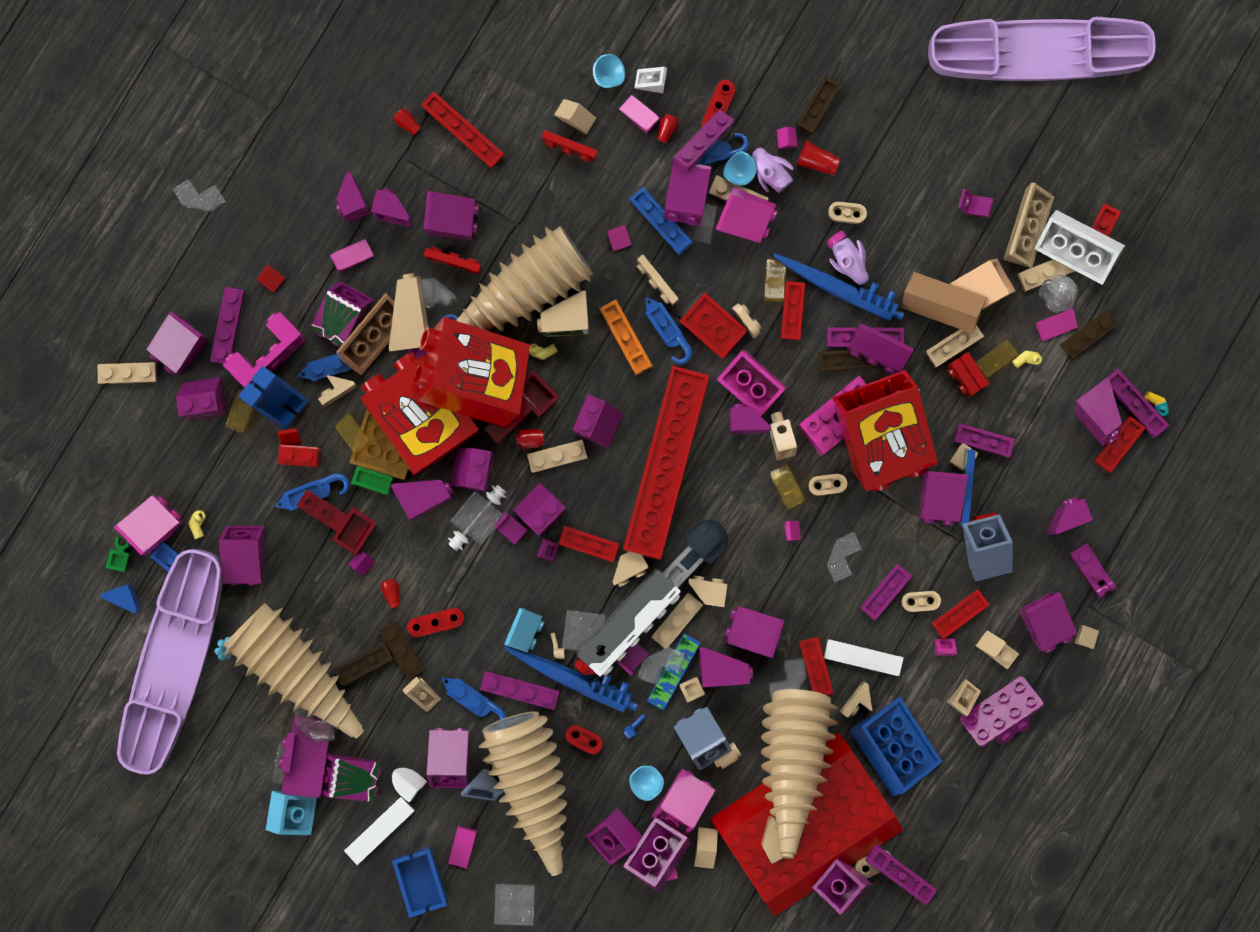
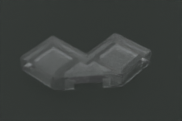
M189 179L173 188L181 204L185 207L211 212L226 202L216 185H213L201 194H198Z
M854 532L836 539L826 564L834 582L852 575L845 557L862 550Z
M667 647L644 659L637 678L657 684L663 667L681 672L687 654Z
M803 658L784 661L787 680L768 684L771 702L775 691L799 689L807 678Z
M302 708L294 711L295 725L315 742L335 740V727L327 722L315 721L314 715L307 718L308 711Z

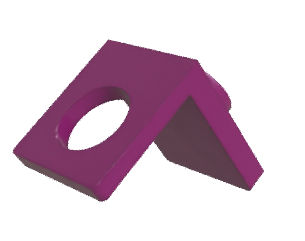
M963 189L958 207L965 214L990 217L994 199L971 195L966 189Z
M507 512L494 526L495 529L500 531L514 544L527 531Z
M638 643L633 647L629 646L625 651L626 655L619 662L617 661L631 676L637 666L649 655Z

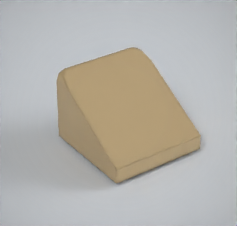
M963 443L957 448L950 460L951 464L962 471L965 448L971 449Z
M1080 625L1075 644L1094 649L1099 631Z

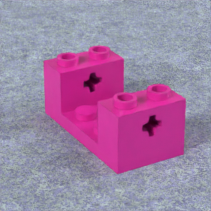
M280 312L272 314L268 318L266 326L281 342L274 344L269 349L270 353L266 357H260L255 362V367L245 356L238 352L235 354L231 353L225 359L226 363L223 366L244 388L248 383L252 384V378L261 366L273 372L307 340L289 319Z
M858 376L837 395L864 386L866 383ZM830 399L797 426L820 456L824 455L844 438L840 423H837L833 418L836 413L833 399Z

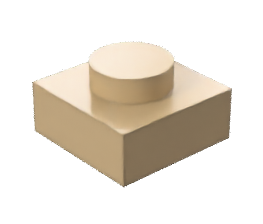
M697 676L679 684L687 703L705 695Z

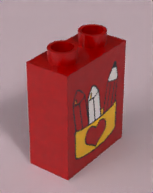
M444 317L433 329L427 327L421 337L420 350L427 353L425 363H419L414 375V385L421 386L418 401L506 427L520 415L530 345Z
M410 352L393 364L398 371L387 380L381 374H377L361 386L366 393L361 397V403L413 477H416L477 435L479 429L469 416L418 401L421 386L414 385V375L419 363H425L426 354L417 359L413 352Z
M906 370L832 397L854 474L865 491L884 490L891 485L892 481L905 476H921L927 471V468L938 464L918 386Z

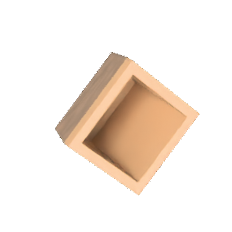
M998 259L989 260L950 283L953 286L987 297L983 309L1016 292Z

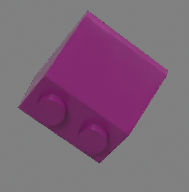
M351 172L346 173L337 195L339 204L336 207L340 216L351 223L369 215L370 212Z
M382 188V191L376 190L371 209L374 217L377 220L413 228L414 224L396 194H393L394 191Z
M734 404L730 408L729 434L768 433L770 431V425L751 407H746V404Z
M1078 497L1062 501L1063 505L1057 507L1047 533L1048 535L1059 534L1092 521L1093 518L1085 499L1078 500Z
M617 808L585 837L611 866L632 851L641 840L642 835Z
M837 858L812 888L842 915L849 912L872 883L858 870Z

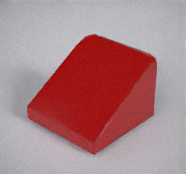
M269 265L266 266L257 278V281L273 293L285 280V277Z
M293 428L277 432L282 445L301 444L300 430Z

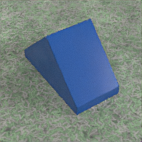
M133 584L121 586L102 593L100 598L135 614L141 612Z

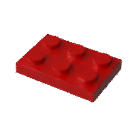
M706 293L700 297L679 321L721 359L729 353L748 331Z

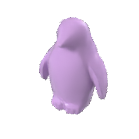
M757 148L753 152L752 157L757 166L759 182L766 192H769L767 184L780 193L794 181L786 167L791 170L794 168L786 159L773 156L762 148Z
M849 238L836 243L832 250L838 263L831 258L829 259L830 263L836 270L853 279L858 285L866 284L869 277L865 268L866 251L862 243L857 240L859 250Z

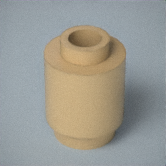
M734 742L729 744L733 751L714 762L717 768L721 766L724 769L737 761L738 757L741 756Z

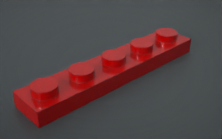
M435 92L421 105L424 110L491 169L505 156L503 152Z

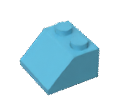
M519 608L505 645L526 653L529 649L533 650L537 641L534 638L537 631L541 632L544 621H542L543 616L524 608Z
M272 791L266 830L280 835H311L317 798L283 794L282 791Z

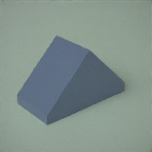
M483 769L461 792V796L495 801L504 790L494 789L493 787L498 782Z

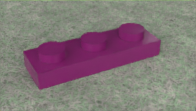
M959 423L953 442L963 443L972 448L1010 458L1015 439Z
M896 564L861 605L860 609L873 620H876L912 576Z

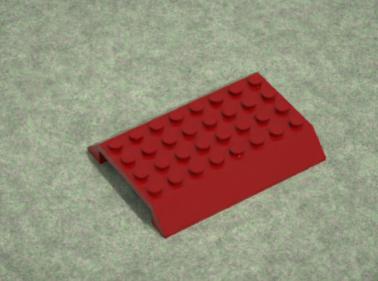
M839 732L834 735L836 736L835 739L826 741V747L834 752L824 755L823 761L830 764L831 767L822 769L820 776L828 781L819 783L816 789L824 796L815 797L812 802V806L817 810L809 812L806 820L809 823L804 826L802 837L793 859L782 858L772 864L761 845L768 817L772 815L769 811L774 808V804L765 798L767 793L772 792V788L767 787L763 783L711 817L720 835L774 916L814 891L812 887L837 858L851 866L869 854L875 845L881 846L903 831L891 808Z

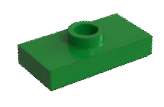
M357 465L351 484L389 495L394 477Z

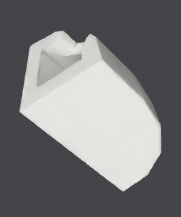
M398 768L394 770L392 775V783L395 790L408 802L427 783L418 773L407 768Z

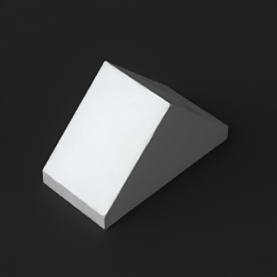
M667 68L638 69L634 88L663 93Z

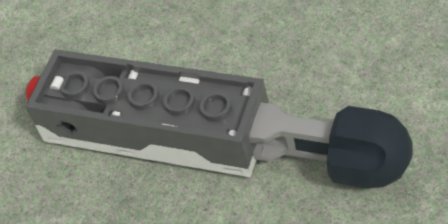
M705 520L698 523L685 536V543L688 547L663 573L658 569H654L578 649L576 654L579 659L575 662V667L584 675L598 674L601 676L604 674L606 676L613 669L612 664L616 660L619 662L626 655L625 650L629 646L633 647L640 640L638 636L642 632L647 633L652 628L653 624L651 622L656 617L660 619L667 610L665 608L669 603L673 605L680 598L678 594L681 591L678 587L703 561L713 564L724 552L728 543V535L723 525L713 520ZM598 645H603L604 651L602 653H596Z

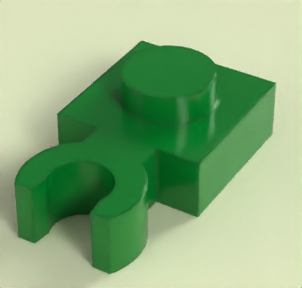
M116 537V550L110 549L106 568L126 572L131 555L126 553V549L131 544L126 540L125 545L122 546L120 544L121 537Z

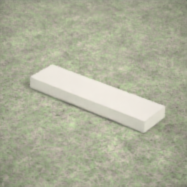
M829 639L827 640L824 658L896 676L900 675L903 657Z
M401 796L344 851L358 865L415 810Z

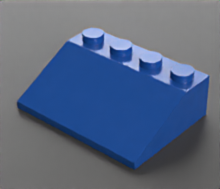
M898 697L850 730V733L891 796L905 793L942 763V760L901 697Z

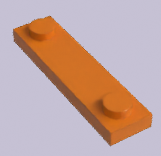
M617 300L599 308L635 375L653 367Z

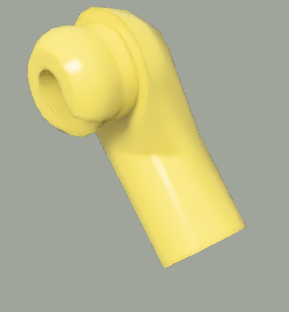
M531 344L529 354L540 360H544L558 352L554 344L546 348L539 347L537 344Z
M1024 351L1012 363L1018 369L1024 363L1038 365L1041 363L1042 357L1037 352Z
M201 510L194 512L189 521V526L195 540L204 536L201 525L206 515Z

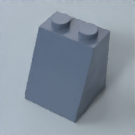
M1000 514L962 524L969 568L975 582L1013 572V542Z
M707 707L696 710L691 717L681 719L674 726L699 771L733 751Z

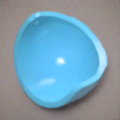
M605 54L600 56L594 63L593 76L599 86L612 88L623 83L625 69L623 63L616 55Z
M739 151L727 161L723 172L724 178L735 185H746L754 178L757 166L749 154Z
M652 766L637 768L630 775L629 779L630 787L634 794L644 801L654 799L663 789V777Z

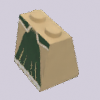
M581 291L541 312V318H537L539 333L542 332L543 337L589 334L586 291Z

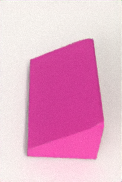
M1073 309L1035 324L1042 341L1078 328Z

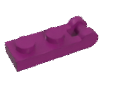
M1087 543L1069 553L1099 599L1104 597L1106 592H1112L1116 589V585L1109 578ZM1103 580L1105 585L1099 587L1097 582Z

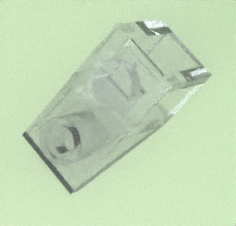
M435 278L421 279L425 308L434 307V304L441 303V306L453 305V302H457V297Z

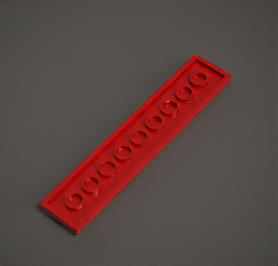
M672 365L623 548L624 551L661 560L709 375Z

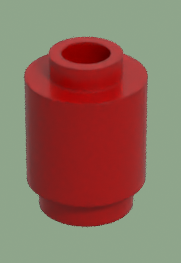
M519 430V434L516 435L517 446H521V449L540 448L541 445H544L543 430Z

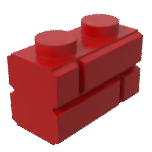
M969 352L947 366L948 375L952 380L956 379L959 384L957 386L958 390L963 396L970 397L990 384Z
M293 445L279 446L278 464L320 468L321 448Z

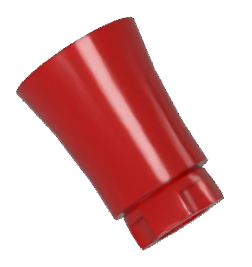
M806 140L800 152L797 165L834 175L840 158Z

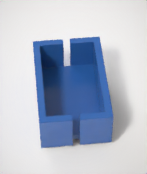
M261 366L253 376L252 384L248 383L238 397L286 430L296 416L283 407L286 403L299 413L309 399L267 368Z
M432 846L417 850L413 854L408 853L396 857L392 860L409 918L426 913L428 909L432 911L448 905L449 900Z

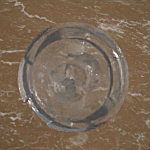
M1058 275L1045 280L1039 289V296H1043L1047 302L1045 306L1055 313L1070 310L1078 295L1077 285L1071 278L1065 275Z

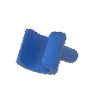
M643 714L634 723L624 728V734L627 738L637 734L634 728L646 718Z

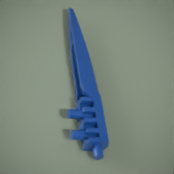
M774 253V257L785 266L834 296L887 321H890L892 317L902 320L904 313L896 310L898 303L893 302L897 295L896 292L890 290L887 298L877 295L876 292L880 285L874 282L869 290L860 287L858 291L857 287Z
M505 646L506 651L530 667L591 699L621 712H624L626 708L635 711L638 706L637 703L630 701L632 693H626L630 685L628 682L623 681L620 689H617L615 685H609L612 678L609 674L604 675L602 682L597 677L592 680L588 675L548 659Z

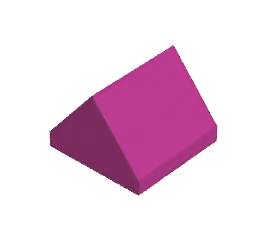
M784 127L777 130L778 149L797 148L796 128Z
M935 639V656H955L957 654L955 639Z

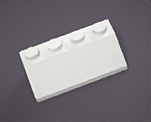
M1056 210L1050 217L1034 249L1103 285L1125 245Z

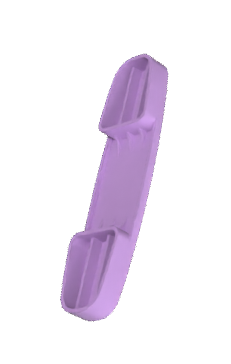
M1093 17L1090 20L1039 19L995 22L992 19L959 22L938 28L929 41L928 57L933 70L944 76L1003 81L1071 80L1121 75L1140 71L1151 62L1155 55L1156 46L1154 32L1150 26L1135 20Z
M190 549L181 552L175 558L158 596L157 608L140 656L129 702L124 708L119 733L118 760L124 768L139 774H151L161 769L171 755L186 720L211 642L223 585L220 559L211 552L200 549Z

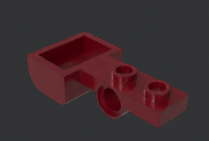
M532 370L525 377L520 415L506 427L490 423L484 430L498 444L520 425L532 411L540 418L560 397Z
M308 489L296 505L337 531L332 540L354 555L359 553L377 525L375 520L356 508L352 507L347 515Z

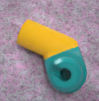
M1148 391L1144 398L1148 402L1153 403L1155 410L1161 416H1166L1169 409L1165 398Z

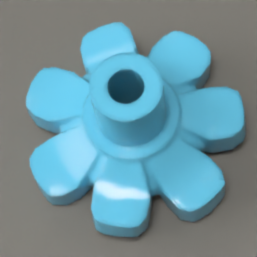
M226 637L225 641L221 639L217 643L219 648L215 649V653L222 661L225 658L229 659L232 657V654L224 657L227 648L223 645L230 637Z

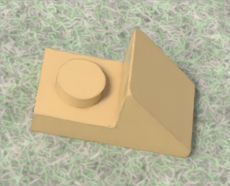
M327 375L334 389L329 388L325 390L318 399L326 407L358 386L353 381Z
M987 630L975 645L1006 669L1010 667L1019 655L1005 641Z
M416 677L403 689L404 693L426 712L441 700L422 678Z
M862 681L840 712L846 717L855 715L859 709V706H857L859 703L872 711L869 685L866 682Z

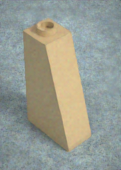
M414 273L404 274L403 278L397 280L389 351L419 348L422 334L428 327L421 277H415Z

